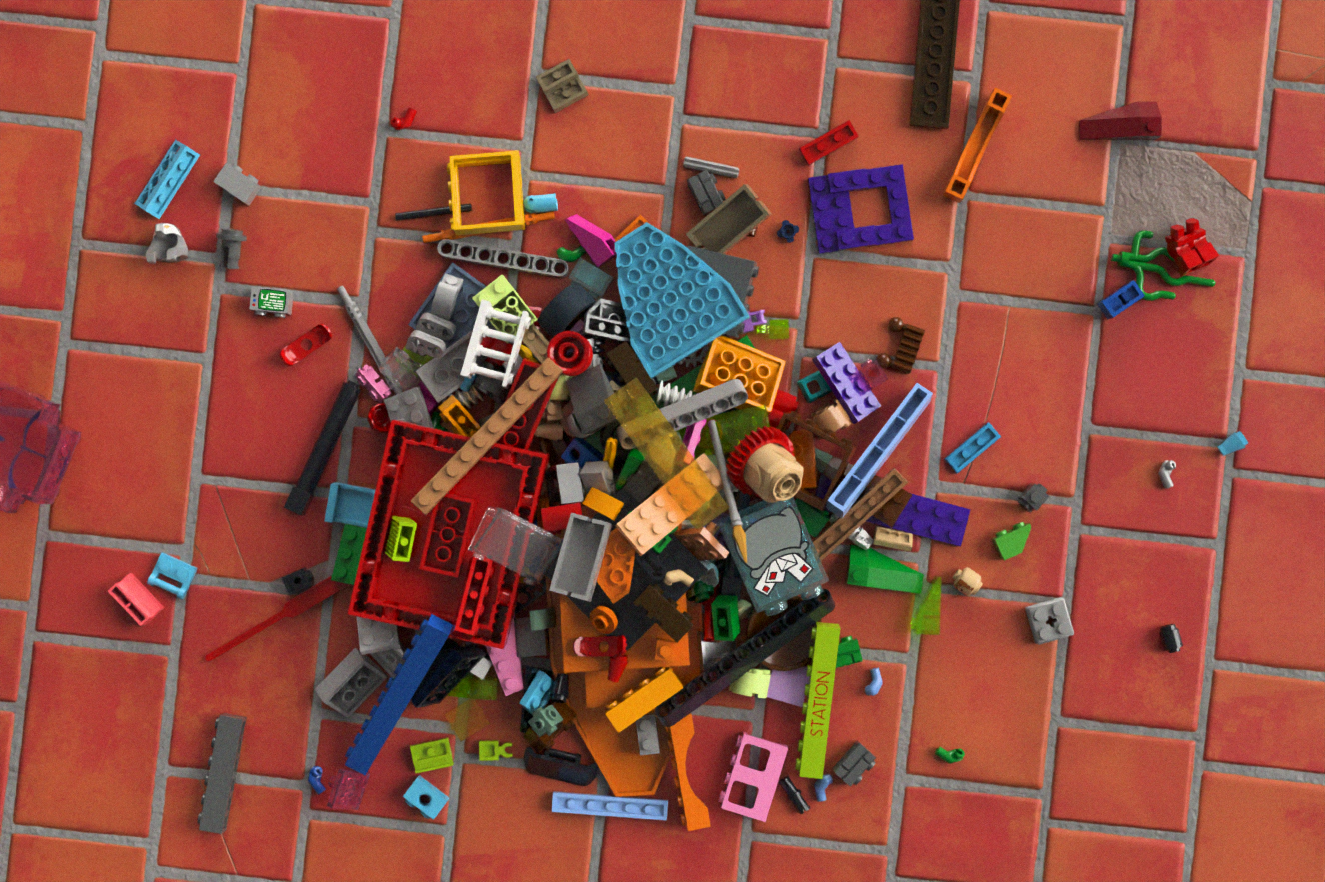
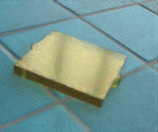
M474 697L445 714L452 726L451 729L456 732L461 742L490 724L483 713L484 709L480 708Z

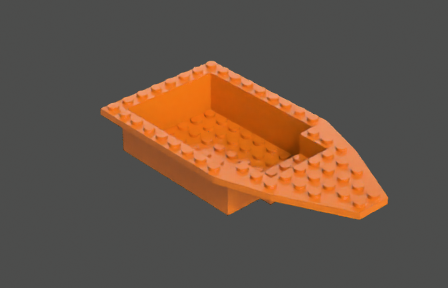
M548 492L541 495V498L548 497ZM637 498L641 503H643L645 500H647V499H639V498ZM581 502L583 516L592 519L598 512L588 508ZM693 516L686 518V520H696ZM682 523L678 525V529L673 533L680 542L681 540L676 535L682 529ZM562 529L561 534L544 536L546 562H549L561 550L566 529ZM546 576L547 608L555 607L556 627L549 628L550 662L555 677H557L558 673L569 675V699H567L566 704L576 714L572 721L616 797L654 795L672 755V751H669L667 740L670 739L669 732L666 733L664 726L656 716L660 753L640 756L636 721L618 733L606 716L605 710L607 709L606 706L613 700L619 701L622 699V695L631 688L632 690L638 688L639 683L647 677L651 679L655 676V671L661 667H671L683 686L699 676L701 670L697 631H703L701 603L696 604L695 601H688L686 593L676 602L679 605L677 609L682 613L686 611L693 618L691 622L694 625L677 643L674 662L655 660L657 638L674 640L655 623L625 653L628 656L627 660L629 662L619 682L616 683L607 679L610 657H580L574 653L573 642L576 638L605 637L606 635L596 630L590 619L566 595L549 591L552 581ZM603 641L600 644L601 652H606L609 644L607 641ZM656 707L648 713L655 712Z

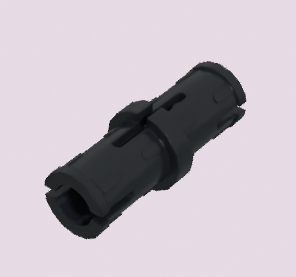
M789 775L785 776V779L782 778L778 783L787 793L788 800L793 802L799 814H803L804 809L808 811L810 806L802 797L801 790L795 787Z

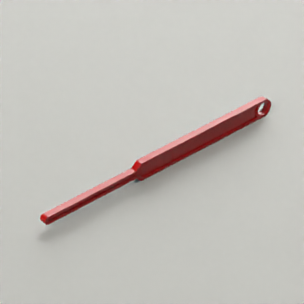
M331 575L284 604L283 610L207 654L205 657L206 661L214 660L286 616L294 618L350 584L332 581Z

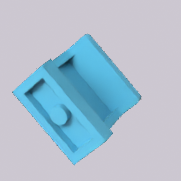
M339 482L331 483L324 521L330 523L335 521L366 527L367 529L376 489Z

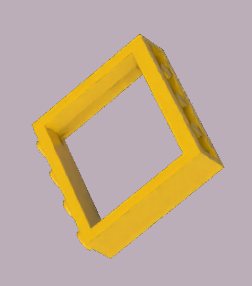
M519 151L449 156L450 163H447L448 175L451 174V181H448V191L452 193V199L449 200V209L453 211V218H450L451 230L454 229L456 236L525 230ZM511 163L515 221L462 226L458 167Z

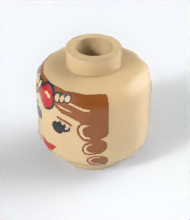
M968 567L963 570L958 569L953 576L955 580L954 587L966 596L975 595L983 584L981 576Z

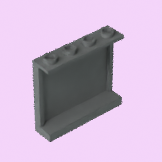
M687 246L689 250L731 284L745 309L749 312L750 305L747 302L754 292L752 282L753 278H757L759 272L757 263L748 259ZM745 323L737 325L726 332L725 335L739 338V334H743Z

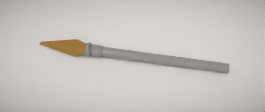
M711 420L708 422L728 503L733 537L744 562L747 563L746 534L742 528L743 523L737 511L729 476L726 473L727 468L716 422Z

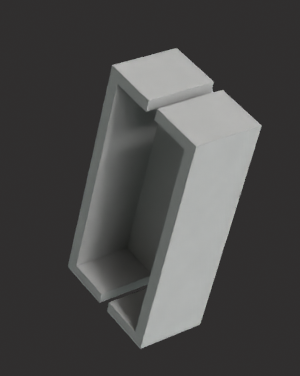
M575 513L570 514L549 591L567 596L571 594V597L591 602L612 524L593 518L591 521L589 517Z

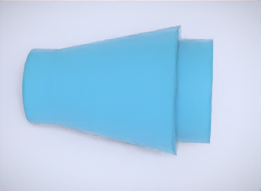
M1241 431L1234 432L1217 448L1225 456L1244 449L1248 441Z

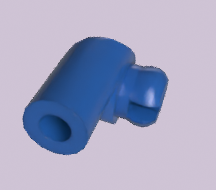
M314 766L310 770L308 782L319 795L326 790L320 782L323 770L320 766Z

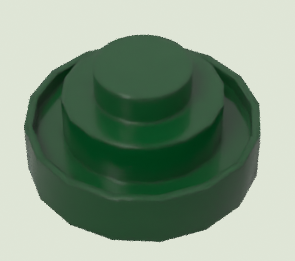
M702 580L696 581L689 588V591L686 592L687 600L695 601L696 604L708 601L710 599L709 596L715 593L713 585H707Z

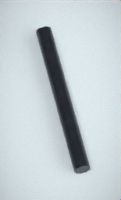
M471 203L460 205L461 212L472 211ZM449 206L395 213L396 221L453 214V211H450Z

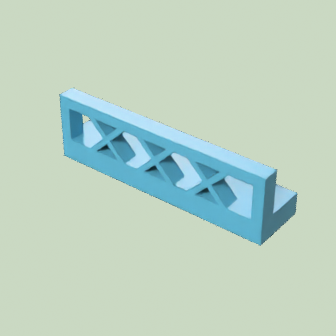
M175 139L134 204L160 219L200 157V154Z

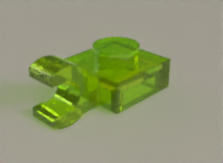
M789 319L769 320V325H757L756 334H769V339H789Z

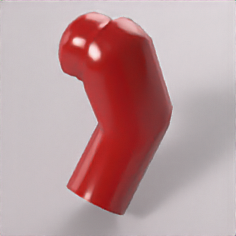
M408 108L405 117H394L391 120V126L395 130L409 128L417 111Z

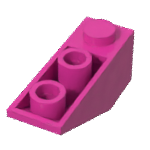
M577 214L565 219L569 229L574 232L581 246L585 248L592 262L597 267L609 262L616 256L614 244L616 241L611 234Z

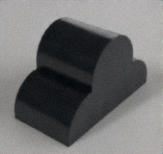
M447 639L411 698L414 706L420 708L441 703L486 655L483 650L475 645L459 646L455 641Z

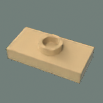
M875 526L873 544L911 552L913 534Z

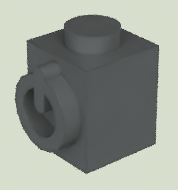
M1030 483L1018 497L1020 499L1018 503L1030 513L1033 510L1037 511L1049 498V495L1046 494L1047 489L1040 483L1037 485Z

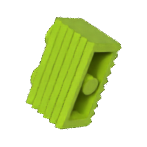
M393 516L391 517L392 521H390L392 524H390L391 528H389L390 532H388L389 536H387L388 540H386L388 543L384 553L393 561L409 562L417 523L411 518Z

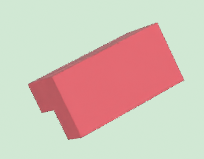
M132 573L128 574L120 582L115 583L108 590L112 597L140 626L148 624L165 608Z

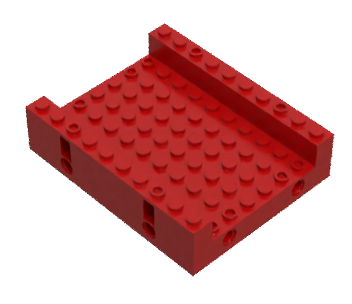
M391 420L348 614L419 630L423 620H428L431 614L453 624L469 561L475 554L492 559L491 567L494 568L492 577L487 582V586H489L486 598H483L482 602L484 610L482 616H479L477 621L479 630L477 635H474L470 640L450 634L448 637L504 649L509 637L550 454L495 443L439 503L425 515L411 500L471 437L402 420ZM393 516L411 518L417 523L409 562L393 561L384 553L388 543L386 540H388L390 524H392L390 521H392L391 517Z

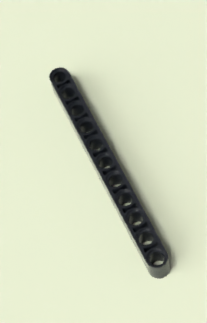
M824 588L817 590L683 686V689L658 705L655 709V714L662 725L665 727L675 725L746 672L832 612L835 608V602L830 591Z

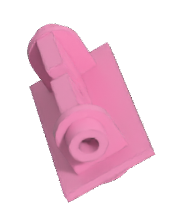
M365 365L362 369H358L356 379L361 386H365L368 389L369 395L374 401L382 403L384 398H388L392 394L390 392L391 389L383 380H380L378 383L375 382L380 376L372 366Z

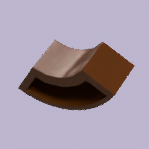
M555 702L553 704L554 708L563 718V721L556 726L558 729L548 736L546 733L539 737L531 726L525 733L524 738L538 753L544 749L548 751L555 744L554 740L564 730L568 731L574 725L572 720L576 717V714L566 703Z

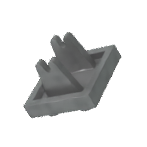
M697 631L700 670L705 671L736 649L735 640L706 642L704 641V631Z

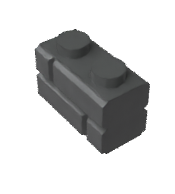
M708 170L689 178L686 182L703 216L710 214L726 200L722 190L718 191L715 186L717 180L714 174H709Z
M857 740L832 770L851 787L853 784L857 785L862 780L863 776L861 774L866 769L869 771L876 762L874 760L876 757Z

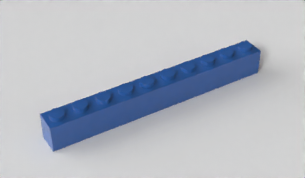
M431 614L428 620H423L419 628L421 633L419 635L415 634L411 641V645H413L411 650L407 648L402 657L404 662L402 664L398 663L394 670L395 677L389 678L385 686L388 689L386 692H381L377 699V702H379L378 706L374 705L369 713L371 718L369 720L365 719L361 727L362 733L358 732L353 740L355 745L353 747L349 746L345 757H347L345 766L366 775L447 640L453 624Z

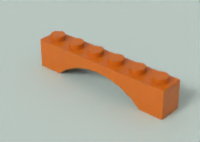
M997 88L992 90L946 185L943 196L958 203L963 200L985 149L1012 95Z
M690 713L671 727L664 726L666 733L669 732L670 737L667 740L669 751H672L673 754L670 762L672 770L676 772V777H673L675 788L679 789L677 803L679 807H682L683 814H680L681 824L688 831L711 827L708 808L693 793L686 775V753L695 733L692 714Z

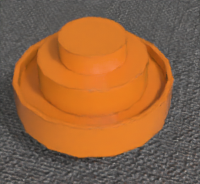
M597 606L590 613V621L599 632L610 634L617 628L618 619L608 607Z

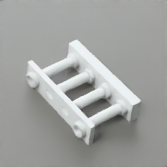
M482 299L460 375L471 379L472 375L475 374L503 381L502 387L509 389V385H512L515 379L513 371L524 332L531 323L529 313L523 310L522 316L519 317L494 310L489 301ZM488 318H496L519 324L516 336L488 329V326H486ZM488 336L514 343L511 355L484 348L481 345L483 337ZM484 355L508 362L506 373L479 367L476 364L477 356Z

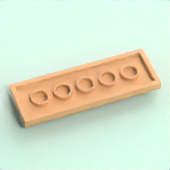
M703 453L615 526L637 553L642 556L724 488L720 471Z

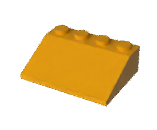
M721 335L711 342L698 373L693 391L701 393L730 380L739 379L746 388L748 399L745 403L734 408L764 419L772 411L786 361Z

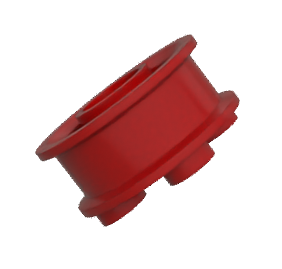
M563 331L555 335L550 341L547 348V358L549 357L563 370V375L577 376L585 372L590 366L593 359V350L589 341L581 334L574 331ZM569 349L574 350V355L571 358L566 357V352Z

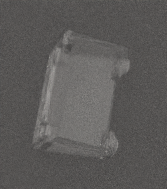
M488 507L468 550L473 552V557L484 561V558L490 559L520 574L524 578V583L533 586L540 583L559 556L563 540L507 510Z

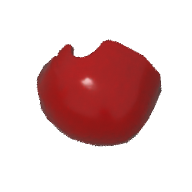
M385 403L375 404L368 412L367 421L370 427L377 432H389L391 420Z

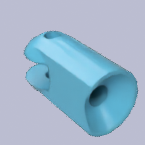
M555 193L530 195L523 202L525 210L529 213L558 211Z

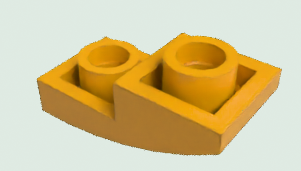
M591 487L582 503L615 521L624 505L623 502L594 487Z

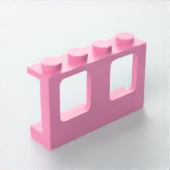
M743 731L742 736L738 735L735 745L738 747V750L731 757L730 765H732L730 773L727 772L724 780V783L727 784L726 789L721 791L718 802H721L722 809L766 822L788 746L761 739ZM745 744H752L770 751L764 771H758L740 764ZM734 781L758 787L759 791L753 808H747L728 801Z

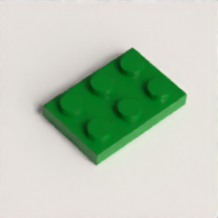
M345 524L331 577L332 581L354 585L366 528Z

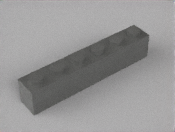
M223 713L216 719L215 729H217V733L211 743V747L214 748L213 755H210L208 760L210 771L206 775L204 782L207 788L206 793H203L201 799L203 810L199 813L197 821L200 824L199 830L222 834L227 830L247 719L245 716Z

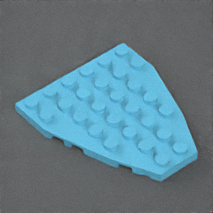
M648 222L614 243L617 256L618 289L622 307L625 311L626 325L631 338L630 343L651 379L750 318V315L729 282L685 245Z

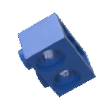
M1133 280L1103 299L1097 305L1109 320L1145 295Z
M579 437L574 438L561 455L566 464L578 462L581 469H583L586 462L603 461L604 457L600 451ZM574 449L579 452V458L574 456Z

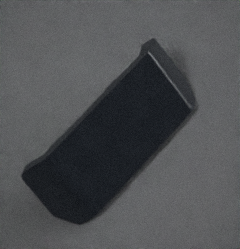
M531 747L525 748L523 758L525 768L531 774L580 786L591 784L596 778L599 767L596 763L589 766L581 765L582 754H573L550 748L548 751L545 750L544 755L535 753Z

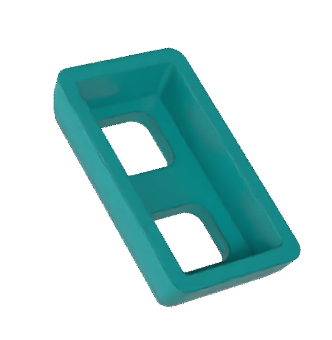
M819 370L797 382L806 402L809 404L832 392ZM816 380L820 386V391L815 394H811L807 387V383Z

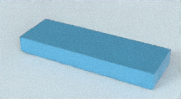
M988 422L944 460L957 474L1001 438V436Z

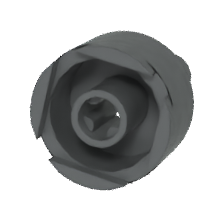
M487 362L483 367L490 370L502 372L501 370L494 368V366L489 362ZM479 374L473 383L474 387L501 405L505 403L512 385H509V389H505L502 387L503 381Z

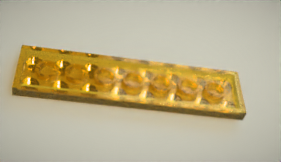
M637 377L604 400L696 531L729 508Z

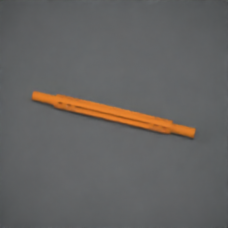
M554 211L524 215L525 226L537 224L539 221L555 219ZM515 216L477 224L515 221ZM454 229L441 230L440 233L424 235L422 238L423 243L481 234L456 236Z

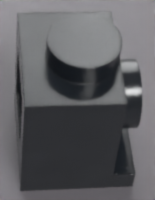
M306 567L282 577L289 595L314 585V576L311 570H307ZM297 577L301 578V584L296 583Z

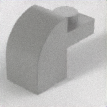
M445 273L442 282L440 281L437 287L431 314L448 321L450 320L464 279Z

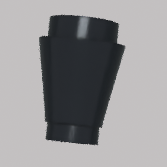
M557 674L550 693L551 701L566 703L567 699H569V675Z

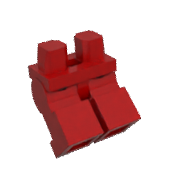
M1194 218L1186 220L1185 229L1184 226L1179 224L1171 226L1170 235L1165 237L1167 252L1178 265V272L1181 277L1212 264L1219 256L1211 242H1207L1205 237L1206 230L1200 228L1199 220Z

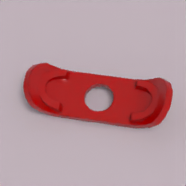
M323 323L318 324L283 348L279 354L280 359L287 366L296 364L332 339L330 329ZM303 339H310L312 341L311 349L305 350L302 348L301 342Z
M625 636L578 637L573 642V651L580 657L624 656L627 652V639ZM603 641H607L609 644L606 652H601L600 644Z

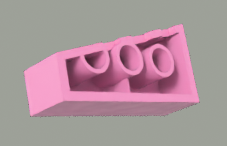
M515 614L513 615L508 641L504 649L486 646L506 696L524 689L525 681L521 657H517L514 626Z

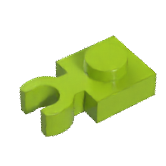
M480 740L479 761L499 760V755H503L506 758L512 757L513 753L505 751V748L511 747L512 743L506 742L503 745H499V740Z

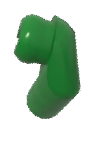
M580 245L573 251L560 247L556 253L559 259L566 262H574L586 252Z
M434 412L431 419L434 429L448 432L445 427L440 425V413Z
M939 746L935 751V755L951 764L961 761L965 756V752L960 748L946 751Z

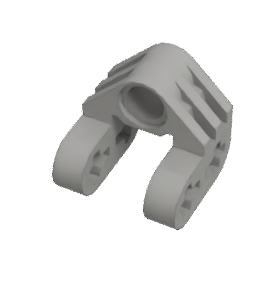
M423 313L417 323L416 330L410 334L405 349L424 357L429 355L439 358L446 349V344L441 339L450 340L456 331V327L452 322L431 313Z

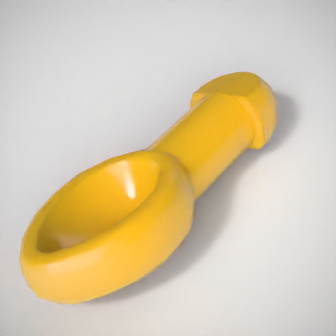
M521 344L518 353L521 358H527L539 363L531 350Z

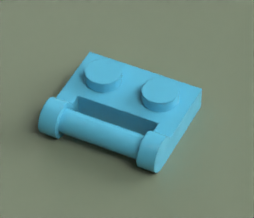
M162 552L152 574L148 578L147 584L160 587L183 600L198 568ZM161 573L183 583L181 588L158 579L159 574Z
M539 670L519 704L530 714L540 707L544 709L551 698L550 693L555 682L545 672Z

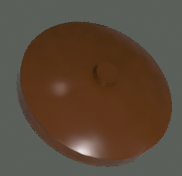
M786 593L776 594L764 599L755 607L748 619L746 627L747 641L805 599ZM815 624L761 663L777 671L796 670L811 661V658L808 657L809 647L813 646L814 639H811V629L815 627Z

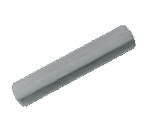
M691 157L684 158L683 167L699 171L708 170L709 173L737 178L739 175L738 167Z

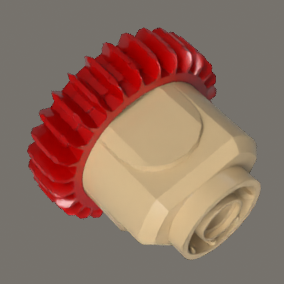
M764 426L762 429L758 427L756 432L751 430L750 435L744 434L745 438L739 440L738 446H734V452H730L732 457L727 459L729 464L726 465L728 469L726 473L731 483L744 494L759 495L764 501L769 503L792 498L801 487L803 467L794 457V448L791 440L782 431L772 426L769 428Z

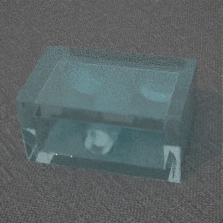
M579 258L568 277L571 280L570 284L578 283L588 290V293L595 299L598 297L603 298L614 280L611 275L582 258Z

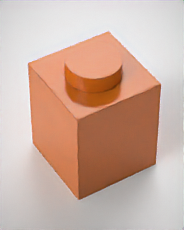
M657 638L655 660L674 662L677 642L672 639Z

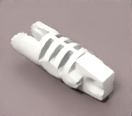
M832 514L829 519L830 523L832 524L839 516ZM858 527L847 537L864 550H867L873 543L872 537L861 527Z

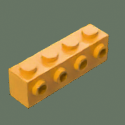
M453 395L438 407L441 411L440 417L446 423L449 421L454 427L451 429L456 434L472 437L481 428Z
M661 667L655 671V676L651 679L648 677L643 679L639 683L638 688L635 690L631 688L622 695V699L610 702L606 706L605 714L619 733L683 689V685L671 667Z

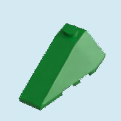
M850 545L845 583L921 594L923 574L870 547L864 550L859 546Z

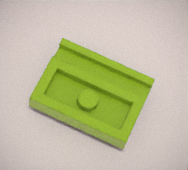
M448 737L410 746L416 774L454 765Z

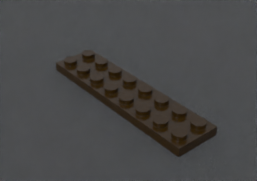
M921 0L910 126L949 128L960 0Z

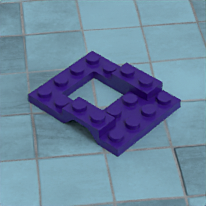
M903 164L830 173L825 176L808 178L819 254L914 240ZM886 187L891 224L854 228L849 192Z

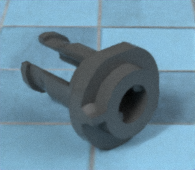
M222 228L221 233H216V238L222 239V264H220V267L239 269L238 261L241 254V241H247V235H243V230Z

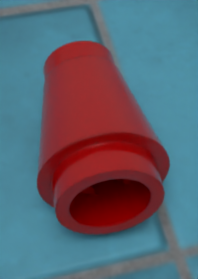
M626 654L609 658L607 677L609 681L619 682L629 662Z

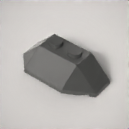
M601 298L597 299L585 313L583 334L588 338L615 344H622L627 341L631 345L622 303Z

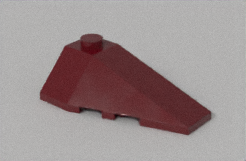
M1137 101L1079 121V140H1157L1162 136V117L1157 102Z

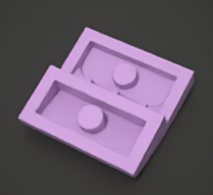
M804 665L791 671L772 669L767 697L802 707L805 699V684H809V677L806 676L807 666Z

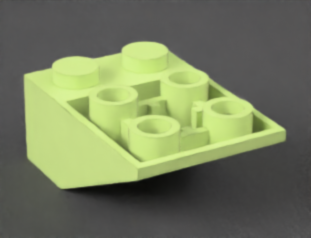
M503 274L472 297L478 307H480L481 300L483 299L489 301L494 310L521 317L523 310L527 311L531 318L530 326L538 320ZM496 318L489 319L497 331L516 336L519 324Z

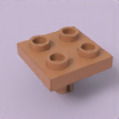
M708 522L706 528L680 529L676 535L681 540V543L694 553V556L701 561L725 559L729 553L714 538L719 530V526H716L717 524L714 522Z

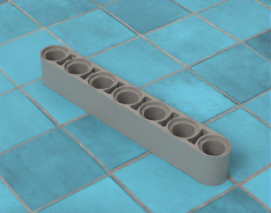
M448 239L440 241L437 246L439 254L446 259L554 278H564L569 273V267L562 259ZM445 245L452 246V250L448 254L442 252ZM464 248H470L471 250L468 257H462L461 251ZM483 251L490 253L487 260L480 259V254ZM503 254L509 257L505 264L499 263V257ZM526 258L527 265L519 267L517 265L518 260ZM539 261L546 262L544 270L536 268ZM559 264L565 266V271L561 274L555 272V267Z
M733 379L626 422L617 428V436L624 449H632L739 406L747 401L748 394L741 380Z

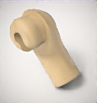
M679 569L668 571L663 578V582L669 586L680 581L689 587L694 581L692 577Z

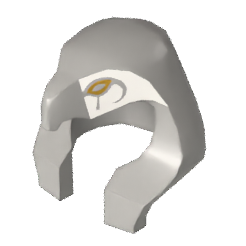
M169 223L155 225L153 240L145 254L147 263L156 264V261L180 262L188 258L187 244L180 230L175 225Z

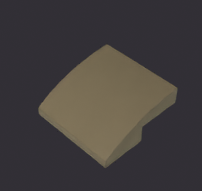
M570 59L536 76L555 113L589 95Z

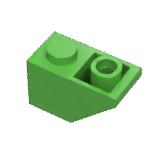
M1022 521L1013 525L1014 529L1008 532L1004 529L995 533L996 537L992 538V541L1001 560L1005 561L1022 553L1032 528L1031 524H1024Z

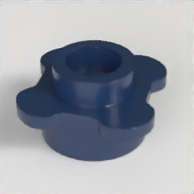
M785 220L782 222L781 229L777 231V236L791 243L794 241L795 234L799 232V227Z

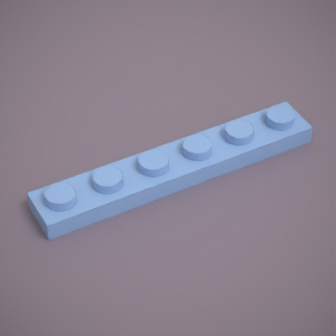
M553 791L552 812L667 820L668 800Z

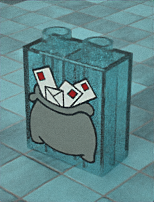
M793 497L776 503L762 500L738 511L743 523L742 528L746 534L747 563L744 562L733 537L730 515L716 521L757 613L764 610L767 616L775 615L788 607L786 600L800 594L802 600H807L823 592L821 584L828 582L829 579Z

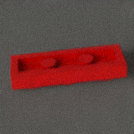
M850 120L800 147L799 150L809 166L852 142L859 136Z

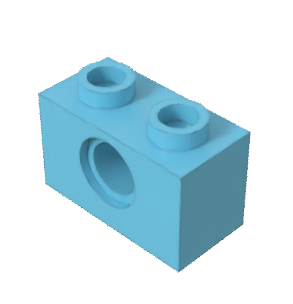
M420 775L403 795L408 805L411 807L416 806L421 810L420 813L427 819L432 818L433 820L449 800L447 795ZM421 795H428L430 802L423 803L420 798Z

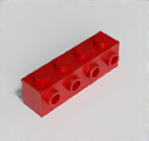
M475 554L470 559L450 635L470 640L474 635H477L479 630V624H477L478 617L482 616L484 605H482L483 598H486L489 590L487 582L488 579H491L494 570L491 567L492 559Z

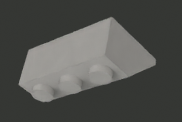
M354 648L315 690L325 704L348 718L388 676L367 655H362L360 650Z

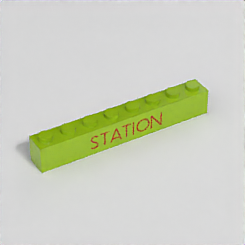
M816 622L815 627L811 629V639H814L813 646L809 647L808 657L811 658V665H807L806 676L809 677V684H805L804 695L807 696L806 703L803 702L802 714H805V718L800 723V733H803L802 740L798 741L800 759H796L795 770L799 772V777L823 779L840 636L839 624Z

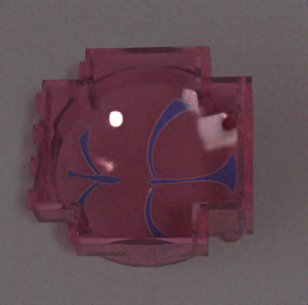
M0 380V510L6 513H17L19 505L24 504L26 500L36 504H53L55 497L59 495V487L76 445L81 441L82 432L59 422L61 414L59 410L60 404L50 401L36 392L21 389Z

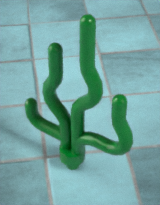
M1139 231L1134 235L1131 253L1121 251L1119 255L1112 254L1111 261L1117 262L1118 266L1131 268L1135 271L1136 284L1145 295L1141 299L1146 301H1153L1159 298L1173 300L1176 294L1169 291L1146 293L1143 290V270L1158 273L1167 284L1172 286L1190 283L1213 287L1216 284L1213 279L1194 276H1183L1175 279L1162 266L1143 263L1152 261L1159 255H1165L1175 262L1165 247L1156 248L1147 255L1139 254L1141 239H1151L1153 237V232Z

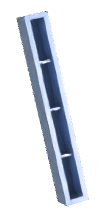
M916 383L827 500L826 508L841 519L845 516L931 402L932 392Z

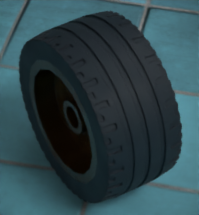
M573 283L561 291L544 308L538 317V324L553 338L560 332L570 331L580 319L584 322L585 313L596 301L581 285Z

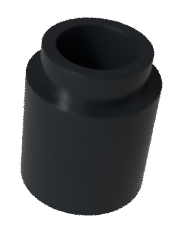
M1168 624L1161 626L1159 634L1164 650H1168L1169 653L1180 651L1183 643L1176 625Z

